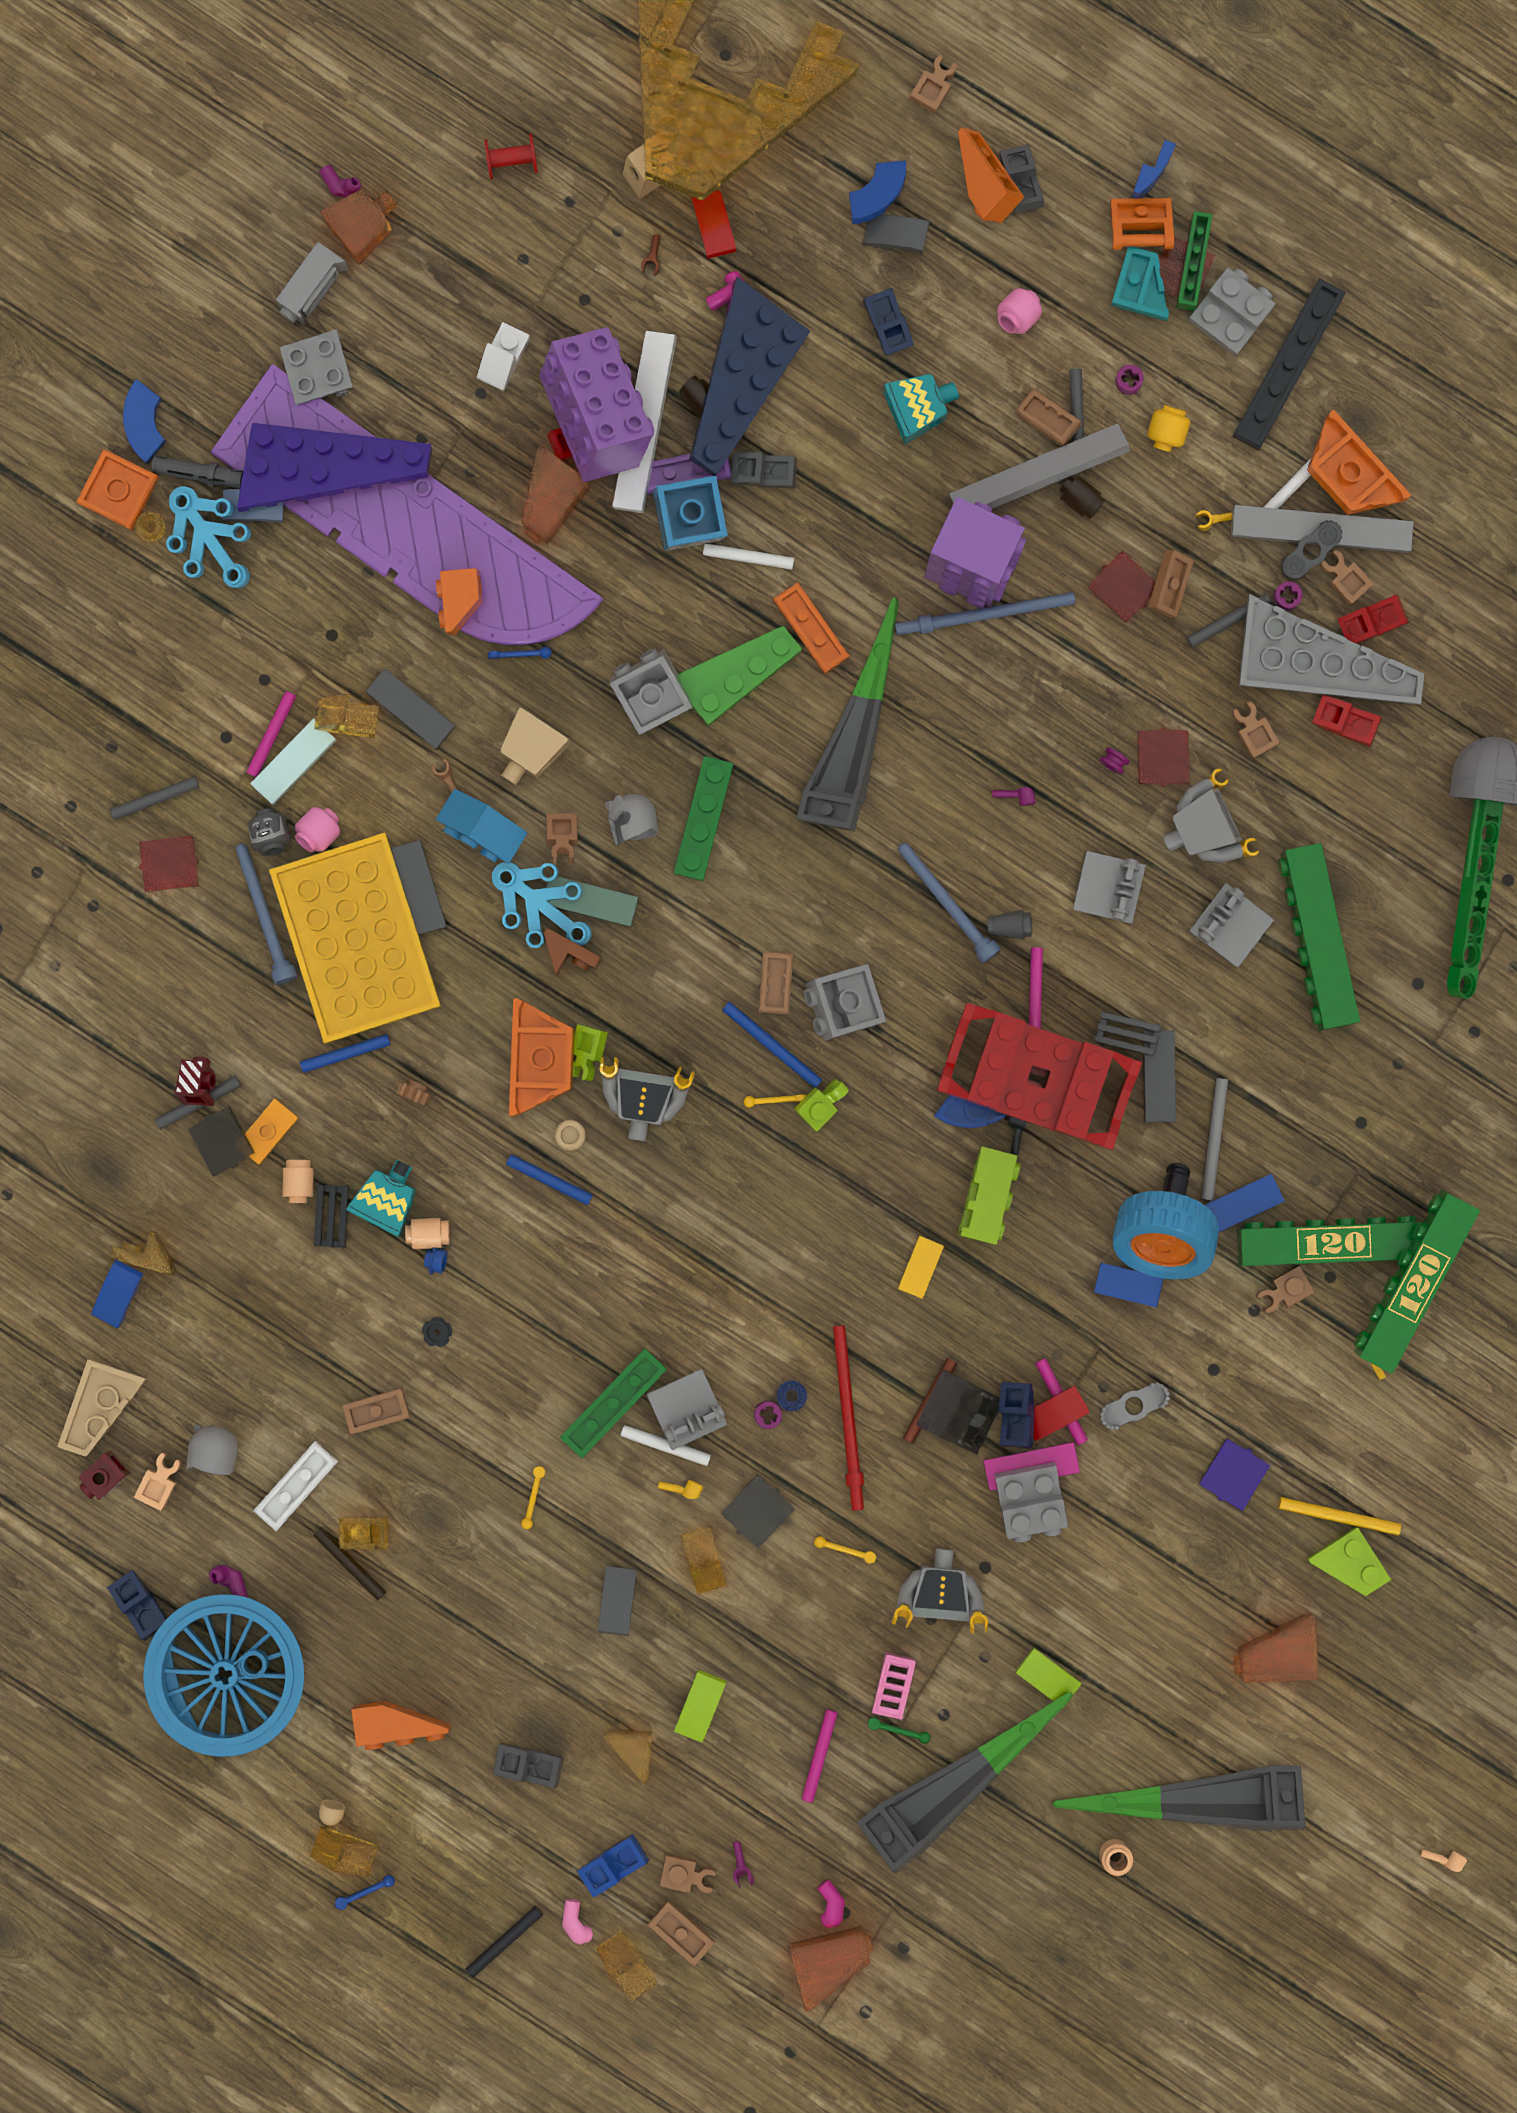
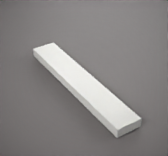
M646 331L635 391H639L642 397V408L646 418L649 417L653 423L654 435L639 467L619 472L612 506L614 509L644 513L647 487L649 486L652 472L651 466L654 461L677 337L674 334Z

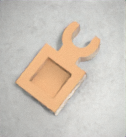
M165 1452L161 1453L157 1458V1471L155 1472L151 1469L146 1471L134 1496L135 1499L160 1511L164 1510L177 1482L169 1478L171 1474L180 1469L182 1460L177 1459L172 1468L166 1467L164 1460L167 1453Z

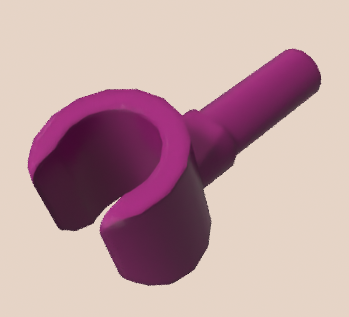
M1029 787L1012 791H992V797L996 798L1018 797L1020 806L1036 803L1034 792Z
M735 1842L733 1847L737 1869L733 1873V1879L737 1886L741 1888L740 1877L748 1875L749 1883L752 1886L754 1884V1877L744 1862L741 1843Z

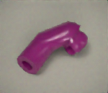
M327 165L319 171L320 176L332 195L349 199L359 195L361 182L357 178L340 179L332 165Z
M217 1565L210 1570L209 1579L212 1583H218L230 1588L231 1595L249 1598L240 1571L227 1565Z

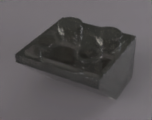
M943 1369L916 1425L977 1455L994 1419L999 1413L1000 1397Z

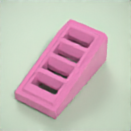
M885 1652L872 1713L902 1720L915 1669V1658ZM890 1665L907 1668L906 1673L889 1670ZM887 1676L904 1680L903 1686L886 1682ZM884 1688L900 1691L901 1695L896 1697L883 1694ZM881 1700L898 1703V1709L880 1706Z

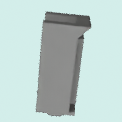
M317 242L276 298V302L281 309L279 311L280 315L293 324L297 320L302 325H305L304 318H309L338 278V272L349 270L346 261Z

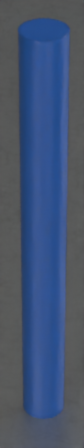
M730 1001L722 1009L726 1015L813 1088H816L823 1080Z

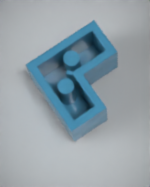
M455 788L435 819L445 826L444 833L456 840L462 841L473 849L478 845L482 848L480 854L494 863L497 859H500L509 864L528 832L489 805Z

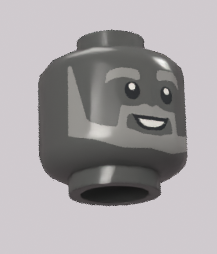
M273 809L257 811L256 816L248 823L247 827L251 845L255 851L261 852L263 856H274L284 852L285 847L291 841L285 816L280 813H274Z

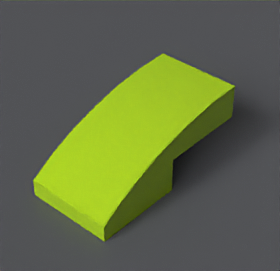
M1035 1647L1031 1649L1015 1670L1020 1677L1053 1701L1066 1693L1074 1695L1082 1684Z
M698 1669L674 1732L703 1743L727 1681Z

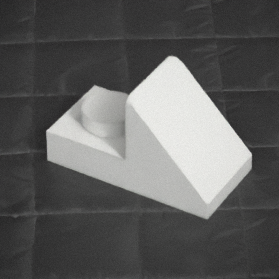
M502 322L492 344L487 343L477 379L505 391L530 340V335Z

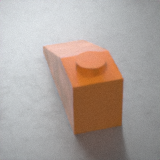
M961 127L958 131L968 197L974 204V211L978 217L984 221L990 220L1002 223L1022 201L1024 196L980 132Z

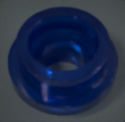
M789 1380L779 1386L776 1395L777 1401L783 1409L797 1411L806 1403L807 1391L800 1382ZM795 1390L798 1394L795 1401H788L786 1399L787 1391Z

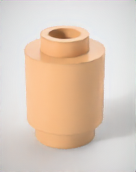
M286 1160V1167L283 1168L282 1197H289L288 1203H307V1197H313L314 1168H311V1160Z
M441 1218L411 1219V1225L405 1226L406 1244L412 1243L413 1250L442 1248V1245H450L449 1220L441 1221Z
M1111 1839L1101 1846L1099 1859L1109 1874L1121 1876L1131 1869L1133 1856L1123 1841ZM1120 1852V1856L1117 1859H1110L1112 1854Z

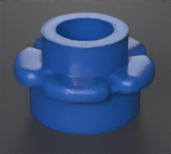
M436 1247L433 1250H427L424 1267L429 1268V1274H442L444 1272L448 1251Z

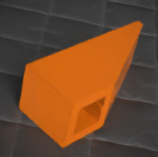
M388 1701L359 1704L351 1709L356 1747L365 1746V1750L383 1748V1743L395 1741L396 1746L414 1743V1738L426 1737V1741L441 1740L445 1738L444 1734L449 1733L451 1730V1724Z

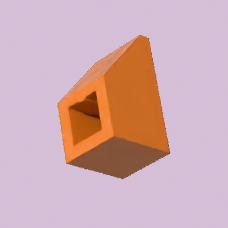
M477 568L440 571L441 579L436 580L437 596L443 600V610H439L440 628H445V632L449 636L456 635L483 603L481 575Z

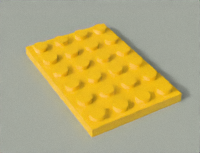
M386 833L269 869L324 1044L441 1007Z

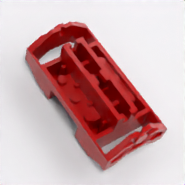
M966 1003L955 1032L954 1040H952L947 1054L948 1058L944 1064L936 1091L1098 1147L1113 1150L1142 1062L1088 1042L1081 1043L1028 1025L1026 1021ZM992 1018L986 1041L982 1046L979 1060L973 1072L974 1076L967 1092L951 1079L965 1034L971 1020ZM1115 1060L1126 1073L1115 1099L1116 1103L1111 1111L1106 1132L1087 1134L1111 1061ZM1032 1073L1045 1077V1074L1048 1073L1044 1088L1041 1087L1042 1083L1028 1079L1029 1074Z

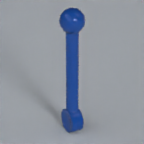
M543 647L541 650L489 651L488 659L541 656L547 659L551 656L552 652L548 647Z
M386 1875L383 1881L353 1895L338 1897L335 1901V1906L337 1909L343 1910L347 1907L348 1903L382 1887H392L395 1879L391 1875Z

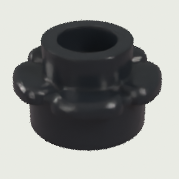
M434 1317L430 1322H425L422 1327L424 1341L429 1346H445L449 1342V1336L452 1335L451 1325L446 1323L441 1317ZM436 1329L440 1331L439 1335L434 1334Z

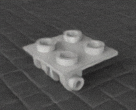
M337 329L280 347L295 405L334 393L336 397L345 396L348 394L347 389L353 388Z
M1086 851L1073 910L1132 924L1146 865L1140 864L1134 859L1126 858V860Z
M1225 883L1189 932L1238 968L1274 919L1244 897L1245 894L1236 887L1233 889Z
M703 1369L646 1394L671 1450L727 1425L723 1409L718 1405Z

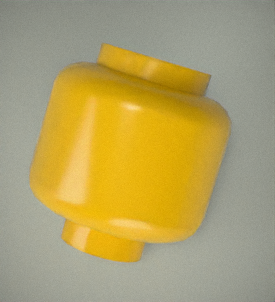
M1163 405V409H1156L1153 412L1147 430L1148 438L1155 441L1153 447L1171 452L1172 447L1179 448L1184 445L1191 425L1190 419L1186 417V411Z

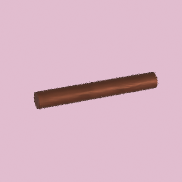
M949 1358L946 1359L902 1437L903 1439L912 1444L914 1443L958 1363Z

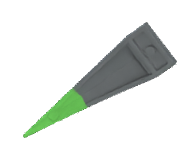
M896 597L891 600L873 648L845 711L804 788L796 818L802 822L855 832L861 806L865 804L899 604Z
M1066 1693L971 1753L881 1802L858 1821L857 1824L891 1871L898 1873L919 1854L922 1855L1070 1701L1073 1694Z
M1266 1766L1163 1786L1056 1800L1052 1804L1055 1808L1268 1832L1273 1830H1304L1306 1827L1301 1766Z

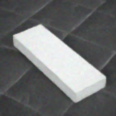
M315 1441L253 1511L277 1531L338 1463V1460Z

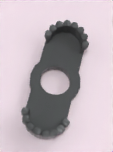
M1332 520L1321 522L1320 527L1310 536L1301 539L1297 548L1289 556L1283 558L1281 562L1282 573L1287 578L1297 580L1302 578L1314 565L1321 563L1325 559L1326 554L1337 543H1340L1342 538L1341 526ZM1313 541L1320 545L1321 552L1316 559H1308L1304 556L1303 547L1306 543Z

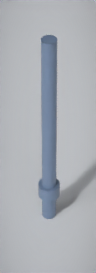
M1071 592L931 617L930 614L918 616V620L895 623L896 635L920 632V634L932 633L933 629L1073 605L1075 604L1074 593Z

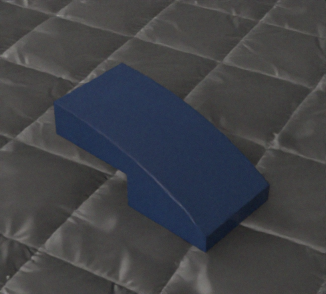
M892 288L863 299L885 356L914 345L904 316L902 317Z
M1001 1382L998 1412L1003 1414L1000 1445L1003 1447L1033 1449L1034 1398L1032 1384Z
M131 1570L107 1587L119 1609L127 1615L141 1640L146 1641L152 1637L167 1619L154 1596L134 1570Z

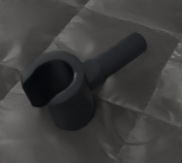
M1010 1116L1007 1125L1016 1128L1013 1135L1011 1154L1018 1155L1021 1135L1026 1122Z

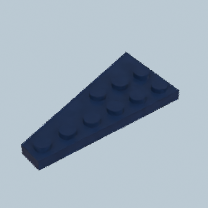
M739 277L733 282L732 295L727 306L726 319L719 338L709 378L710 383L703 402L704 407L700 423L697 426L689 457L692 462L712 476L718 474L810 333V330Z

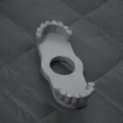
M1151 1383L1137 1391H1128L1120 1399L1106 1404L1102 1408L1100 1420L1106 1428L1118 1430L1121 1425L1130 1421L1141 1420L1147 1413L1158 1408H1164L1168 1404L1170 1393L1163 1384ZM1130 1397H1137L1142 1401V1410L1136 1415L1129 1414L1125 1409V1403Z

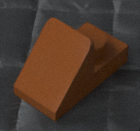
M546 928L544 935L557 977L569 956L573 957L572 964L585 971L589 967L597 969L602 960L601 957Z

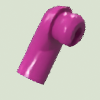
M732 271L728 273L724 278L727 286L706 297V301L712 311L730 302L734 280L739 277L744 281V278L740 277L739 272Z
M827 1879L817 1887V1890L827 1901L826 1911L821 1915V1922L825 1927L832 1928L834 1926L837 1927L843 1920L845 1900L832 1882Z

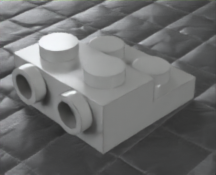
M1227 267L1209 290L1207 296L1189 317L1188 321L1236 357L1270 314L1276 303L1272 301L1273 295L1266 288L1259 286L1256 289L1249 284V277L1245 272L1238 268L1232 271Z
M655 648L648 650L639 657L641 661L633 666H630L629 662L618 666L613 670L615 675L610 679L612 689L639 735L693 707L690 698L678 679L679 675L664 649L658 653Z
M868 964L820 977L806 983L807 989L804 990V999L809 1007L813 1006L816 1018L813 1020V1027L816 1034L823 1037L824 1042L886 1022Z
M1055 1462L994 1474L1007 1539L1013 1538L1015 1542H1026L1032 1538V1534L1043 1532L1045 1536H1056L1062 1532V1528L1068 1527Z

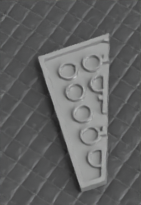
M1251 594L1248 595L1238 686L1414 705L1421 704L1424 673L1373 652L1363 645L1360 646L1351 642L1347 638L1306 619L1292 615L1282 608L1259 600L1260 598Z

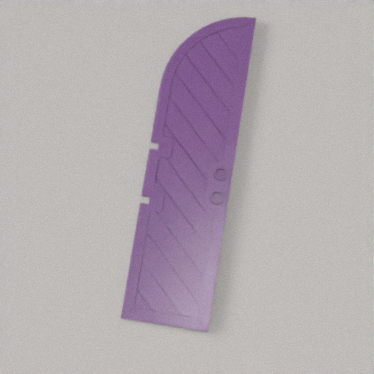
M272 364L216 443L211 454L232 469L244 470L252 423L368 437L375 436L321 398L295 405L287 374ZM429 474L428 477L393 484L386 482L371 485L372 488L360 490L359 487L344 490V493L298 502L297 500L284 502L285 507L327 537L330 536L335 528L340 531L341 534L337 538L336 543L382 576L386 577L391 569L398 572L393 583L437 615H439V610H443V600L438 598L436 591V580L441 579L440 571L477 568L481 575L483 603L460 630L480 640L503 645H526L547 641L566 633L583 622L604 600Z

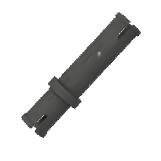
M159 455L153 457L151 468L152 473L199 481L207 483L209 487L219 485L236 489L241 488L244 471L219 467L218 463L213 462L208 465Z

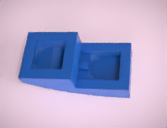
M1164 140L1155 168L1143 164L1131 198H1143L1155 186L1169 163L1176 143Z
M115 1260L100 1290L91 1315L118 1329L125 1319L131 1300L137 1293L143 1273Z
M1101 1263L1094 1293L1157 1308L1164 1279Z
M632 1834L579 1868L577 1873L594 1898L619 1883L625 1876L646 1865L649 1859Z

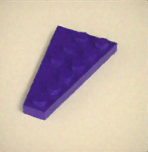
M252 423L237 509L239 512L250 511L249 508L264 505L271 507L276 506L277 503L297 500L298 502L344 493V490L359 487L361 490L372 488L371 485L386 482L393 484L428 477L432 446L427 443Z

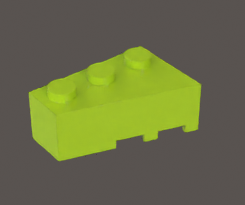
M983 1146L979 1148L957 1236L991 1245H997L998 1240L1002 1239L1005 1229V1222H1002L1005 1210L1009 1211L1013 1198V1193L1009 1192L1011 1181H1017L1021 1163L1016 1162L1017 1155Z

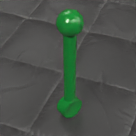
M872 1717L868 1721V1727L871 1730L880 1728L919 1739L923 1744L928 1743L931 1739L928 1732L918 1733L881 1723L876 1717Z

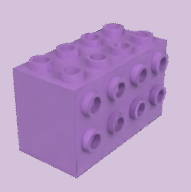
M605 327L552 341L539 377L583 483L639 467L654 435V426L651 419L645 416L642 408V397L639 391H635L632 385L631 371L629 366L624 364L621 359L620 346L616 337H612L609 328Z
M956 497L930 553L924 578L939 584V589L949 595L955 596L958 593L967 597L966 601L975 607H990L993 600L1000 601L1010 575H1012L1027 540L1022 537L1025 528L1020 526L1021 522L1012 516L1004 515L1002 518L992 513V508L981 502L972 504Z

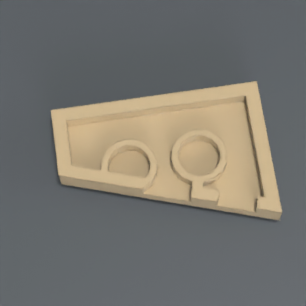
M87 1359L57 1447L85 1457L89 1456L148 1378Z

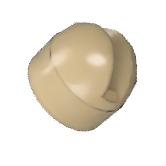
M323 1800L319 1809L321 1821L328 1826L338 1824L343 1818L345 1805L336 1800Z

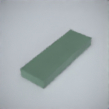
M562 877L548 881L546 888L565 886L569 882H577L583 890L581 897L577 900H568L567 898L547 900L557 909L628 927L632 926L638 897ZM574 885L568 888V894L571 897H575L578 894V889Z

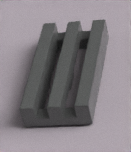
M1106 1012L1101 1013V1022L1098 1024L1095 1042L1155 1056L1162 1030L1160 1025ZM1108 1021L1154 1031L1153 1036L1108 1026L1107 1024ZM1105 1032L1150 1042L1151 1044L1150 1048L1106 1038L1104 1035Z

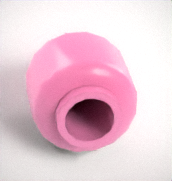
M1017 288L1010 292L997 308L998 323L1006 332L1011 334H1024L1040 319L1042 314L1039 297L1033 291Z
M312 807L295 824L296 841L308 852H323L340 835V828L337 824L339 821L338 816L329 808L323 810L318 807Z

